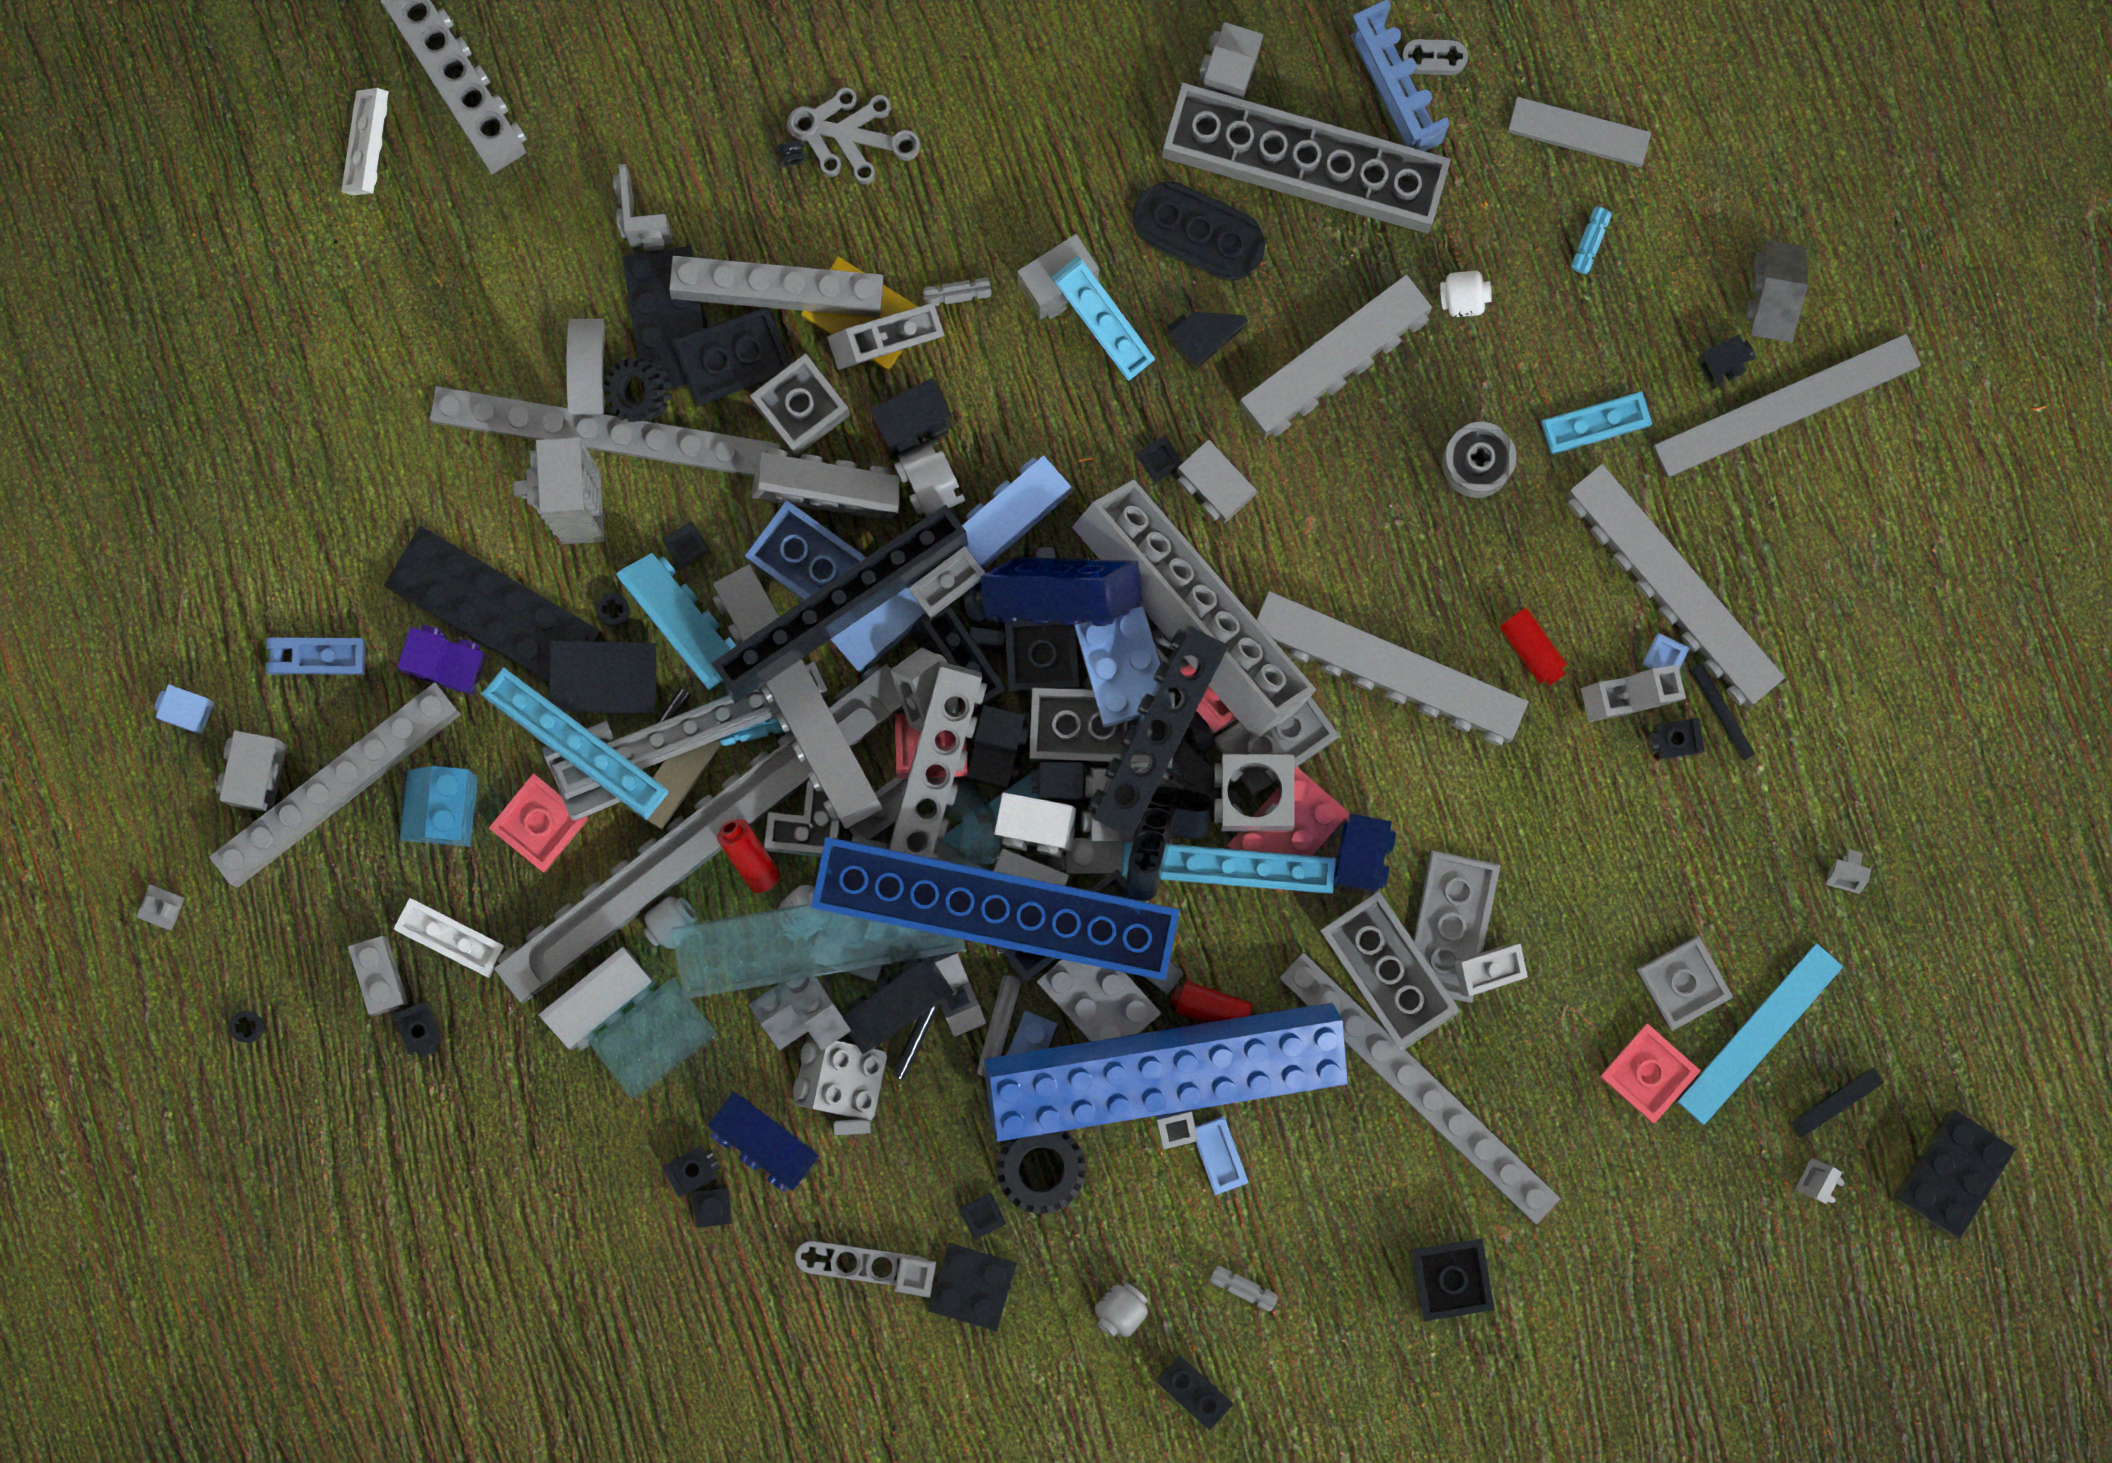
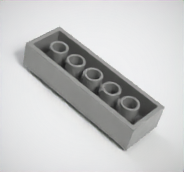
M581 438L536 440V450L530 451L531 470L535 472V476L538 478V486L532 487L534 508H537L538 514H541V518L545 519V524L549 525V530H552L553 535H556L562 544L604 542L601 473Z

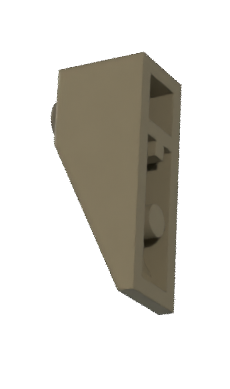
M715 740L664 761L653 776V779L664 786L669 793L646 821L663 832L666 831V827L671 823L722 745L721 742Z

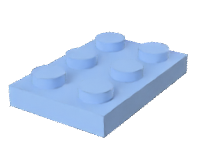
M1143 606L1075 625L1103 727L1140 718L1141 714L1137 712L1138 706L1146 693L1151 695L1158 683L1153 678L1160 665ZM1166 690L1163 695L1164 704L1167 707H1172L1168 690Z

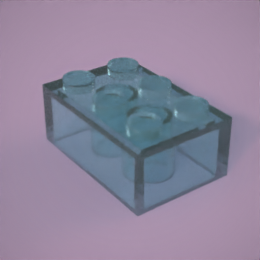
M673 977L588 1043L628 1096L635 1100L719 1036V1034L679 981Z

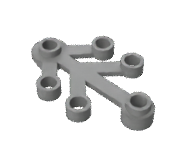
M851 88L840 89L834 98L816 109L802 106L790 113L787 120L790 134L797 140L808 141L820 160L822 173L828 177H834L840 173L841 161L838 156L829 152L820 135L835 138L854 168L855 179L860 184L871 183L875 178V169L871 163L865 161L855 143L893 151L898 159L904 161L914 159L920 150L919 139L911 131L903 130L895 136L859 129L860 126L873 118H884L890 113V101L883 95L873 97L870 104L839 123L824 120L840 109L849 111L856 106V93ZM849 94L853 97V100L850 104H843L840 102L841 96ZM881 101L887 107L884 111L877 112L873 108L875 103ZM801 120H809L811 127L807 130L800 129L798 124ZM904 142H909L913 146L912 150L908 153H904L899 149L900 145ZM828 160H834L837 163V167L832 171L826 170L824 167ZM861 168H868L871 174L867 178H861L858 175V171Z

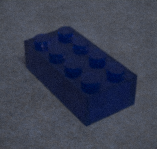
M1014 557L980 576L985 617L999 618L1000 622L1004 623L1015 622L1020 619H1030V622L1033 624L1061 620L1063 625H1074L1082 621H1092L1094 626H1107L1113 624L1115 618L1129 614L1130 609L1143 602L1139 562L1134 560Z

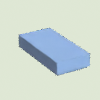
M1223 1116L1195 1126L1198 1141L1195 1143L1214 1195L1247 1184L1248 1180L1225 1117Z

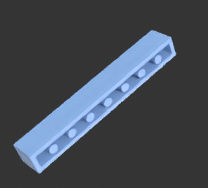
M1044 455L1038 461L1036 458L1030 459L1020 468L1019 472L1021 475L1012 483L1008 480L1002 483L993 492L994 499L985 506L982 503L978 504L966 515L968 521L962 525L967 533L968 546L966 548L983 570L1073 493L1069 483ZM919 580L831 639L861 675L903 640L920 618L927 615L909 591V588Z

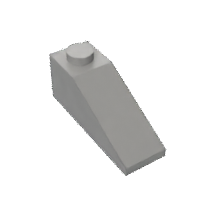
M931 303L844 329L827 336L837 369L840 370L945 335L935 305Z

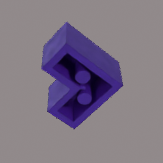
M422 624L420 630L410 627L397 668L407 676L430 683L435 682L440 686L474 696L487 657L482 651H479L480 645L464 639H460L458 644L449 642L446 639L447 635L442 633V630Z

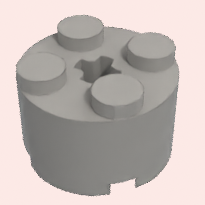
M1488 422L1470 423L1452 436L1444 450L1442 457L1444 476L1449 486L1462 495L1474 498L1492 495L1499 491L1511 476L1516 464V449L1512 440L1497 425ZM1476 453L1481 454L1482 460H1487L1482 467L1477 466L1476 461L1471 460Z
M936 437L898 454L900 461L894 464L902 482L910 481L915 491L909 497L917 514L920 515L925 512L926 517L944 505L951 508L965 501L963 494L956 497L953 491L959 485L943 451L936 453L933 448L934 445L938 444Z

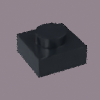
M729 1188L693 1192L697 1228L733 1223Z

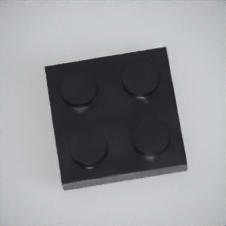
M949 1243L929 1312L997 1332L1017 1262Z

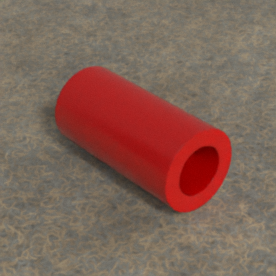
M1527 607L1498 627L1539 685L1545 681L1550 686L1566 675L1563 668L1568 665Z
M737 819L723 824L717 835V841L749 890L753 893H762L771 889L778 882L780 871L748 822L743 819Z
M1185 980L1184 986L1176 985L1170 1005L1176 1006L1174 1014L1201 1023L1249 1016L1253 1004L1252 1002Z

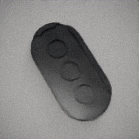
M1174 181L1161 182L1160 184L1150 186L1136 200L1133 211V224L1136 233L1146 245L1161 253L1226 281L1240 280L1251 275L1262 262L1266 246L1263 233L1257 221L1242 211Z

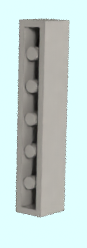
M673 256L671 299L880 318L883 275L681 256Z
M1406 274L1240 400L1239 407L1264 438L1271 433L1277 437L1292 425L1289 421L1299 412L1302 416H1305L1317 407L1319 402L1316 399L1325 392L1332 395L1340 390L1347 383L1344 379L1354 370L1357 374H1360L1374 363L1372 357L1379 351L1383 350L1385 354L1390 352L1402 342L1399 336L1409 329L1414 333L1429 321L1427 315L1430 313L1432 306Z

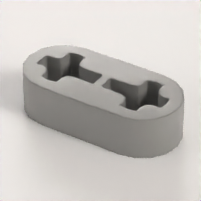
M1417 39L1407 43L1401 57L1402 61L1406 59L1414 60V58H1408V55H1413L1414 49H1420L1421 55L1432 56V58H1424L1421 64H1416L1414 74L1456 75L1466 66L1468 51L1458 41ZM1449 50H1454L1455 56L1461 57V59L1456 61L1455 66H1451L1448 59H1437V56H1447Z

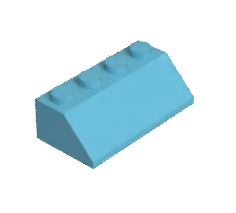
M650 553L620 570L616 575L621 583L709 692L719 685L720 682L715 677L711 663L734 648L736 644L730 637L723 641L715 631L720 625L708 610L701 614L693 604L698 598L686 583L681 587L676 583L672 576L677 572L663 556L658 560L653 553Z

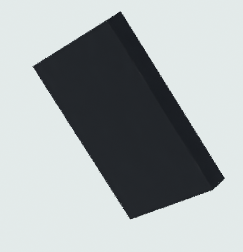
M767 307L670 341L672 351L695 407L768 382L791 365Z
M550 641L548 701L563 712L655 713L656 643Z

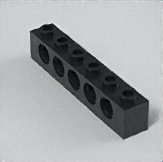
M1186 625L1184 631L1181 629L1177 630L1169 646L1174 651L1168 663L1162 661L1154 675L1153 680L1158 683L1151 695L1146 693L1137 709L1141 716L1135 727L1129 725L1121 740V744L1125 746L1119 759L1116 757L1112 758L1104 775L1109 779L1103 791L1097 789L1089 803L1088 808L1093 810L1090 815L1091 818L1132 838L1229 645L1189 625ZM1192 655L1197 660V669L1191 675H1183L1179 668L1180 661L1185 656ZM1169 688H1177L1181 693V701L1175 707H1167L1163 701V695ZM1153 720H1161L1165 725V732L1159 739H1150L1147 734V726ZM1137 752H1145L1149 758L1148 766L1142 771H1134L1130 764L1132 756ZM1121 784H1129L1133 790L1131 799L1126 803H1118L1114 797L1115 789Z

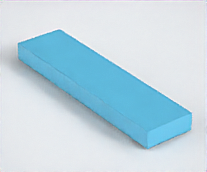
M1079 256L1075 257L1050 277L1128 381L1155 360L1146 345Z

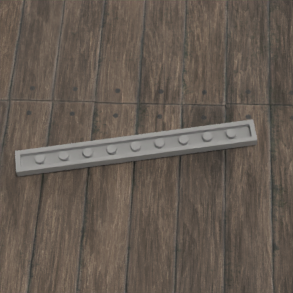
M437 386L430 417L431 423L532 440L580 437L586 449L748 476L755 475L757 457L761 452L766 453L768 448L781 449L779 443L647 421L627 422V419L621 420L617 416L605 414H568V408Z
M1305 953L1279 978L1307 1007L1333 1003L1343 1021L1344 1042L1535 1225L1561 1199L1405 1049L1401 1051L1392 1037Z

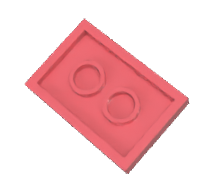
M1296 767L1294 769L1293 830L1239 831L1227 847L1235 850L1312 856L1347 817L1349 812ZM1279 788L1275 790L1253 817L1265 816V811L1273 803L1279 804Z

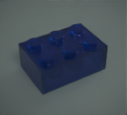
M734 1091L707 1125L713 1130L710 1135L712 1139L726 1149H730L733 1145L742 1153L738 1158L753 1170L758 1171L760 1167L770 1173L767 1180L782 1192H786L788 1189L797 1191L822 1158V1156L750 1101Z

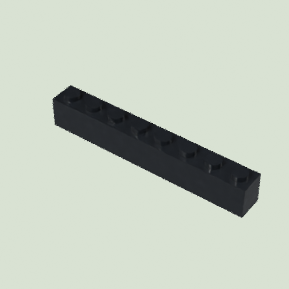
M944 505L713 661L711 665L715 677L736 704L928 574L961 548L967 547L966 530L948 506Z

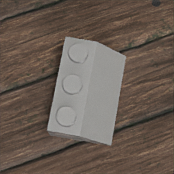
M622 947L542 1011L539 1016L568 1049L574 1050L578 1047L582 1051L597 1039L594 1033L603 1025L610 1028L625 1016L622 1010L633 1002L637 1006L653 993L650 987L655 982L630 951Z

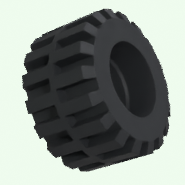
M1065 1131L1007 1140L998 1156L997 1177L1001 1190L1011 1203L1027 1212L1046 1214L1063 1209L1076 1198L1085 1180L1086 1163L1084 1154L1076 1140ZM1035 1148L1052 1150L1058 1155L1062 1163L1060 1180L1054 1187L1048 1190L1040 1191L1030 1188L1024 1183L1020 1175V1164L1023 1157Z

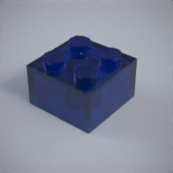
M1352 813L1345 818L1334 872L1333 888L1373 896L1379 889L1386 887L1390 866L1384 865L1385 855H1389L1393 851L1396 831L1390 830L1392 821Z

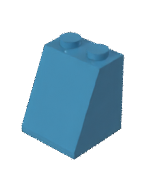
M429 766L407 770L400 841L471 847L478 777L468 769Z

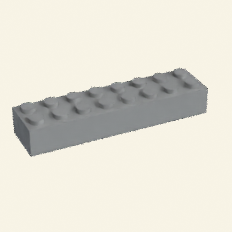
M1182 83L1162 158L1427 234H1429L1433 225L1451 159L1186 83Z
M1135 480L1094 501L1073 525L1072 528L1139 606H1143L1146 614L1170 641H1172L1178 629L1184 631L1186 625H1189L1229 645L1209 687L1254 739L1295 714L1316 691V688ZM1192 655L1185 656L1184 658L1196 670L1197 660Z

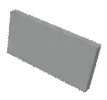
M1431 850L1413 941L1452 999L1472 1003L1474 995L1469 997L1461 995L1454 962L1483 952L1501 865Z

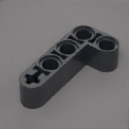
M1157 787L1136 830L1128 861L1126 893L1128 896L1138 901H1147L1157 895L1172 836L1200 839L1208 834L1212 812V800L1209 796L1201 792L1173 787Z

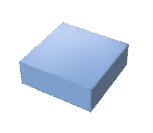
M1657 633L1642 666L1653 669L1678 665L1680 669L1689 647Z

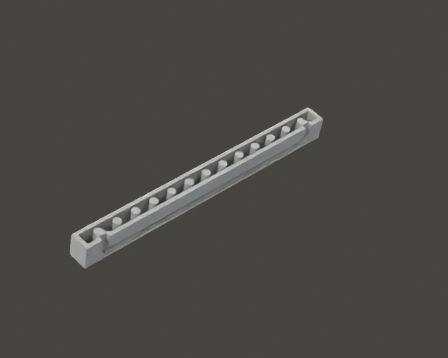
M877 664L861 676L863 682L853 690L848 686L833 698L836 703L829 710L850 749L903 709L890 671L891 669L887 664L881 668ZM792 730L777 741L780 747L770 755L767 751H764L749 763L752 769L743 776L736 773L722 784L725 790L714 798L709 794L701 799L694 806L696 810L694 814L686 820L683 816H680L666 827L668 834L658 842L655 838H652L638 849L641 855L631 863L625 859L610 871L613 877L601 885L597 881L589 886L582 893L584 899L573 907L569 903L554 914L556 921L546 929L543 925H540L525 937L528 943L519 950L512 947L497 959L500 964L494 970L518 1001L523 1004L720 852L722 848L717 841V835L723 824L730 820L743 819L752 827L766 816L768 812H771L806 785L807 781H811L807 773L813 771L808 760L801 763L791 745L797 741Z

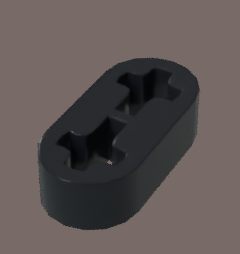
M1180 692L1175 694V706L1181 701ZM1196 711L1186 729V733L1194 750L1199 755L1215 748V741L1208 723Z

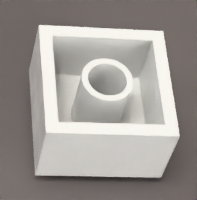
M1003 793L994 835L1002 839V844L1008 848L1026 851L1027 845L1037 846V851L1040 854L1061 857L1062 851L1071 853L1079 811L1071 805Z

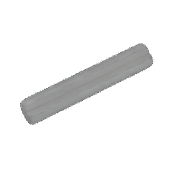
M1004 975L1002 977L977 1070L980 1076L986 1077L984 1059L999 1057L1002 1054L1021 984L1020 980L1015 976Z

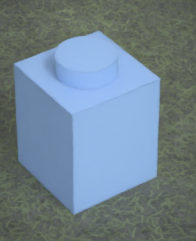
M168 684L166 692L162 690L159 693L154 709L158 711L156 718L161 721L202 735L214 702L208 698Z

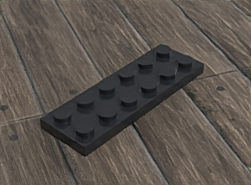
M419 526L384 584L389 590L549 682L550 641L596 642L602 633L594 626L422 526Z

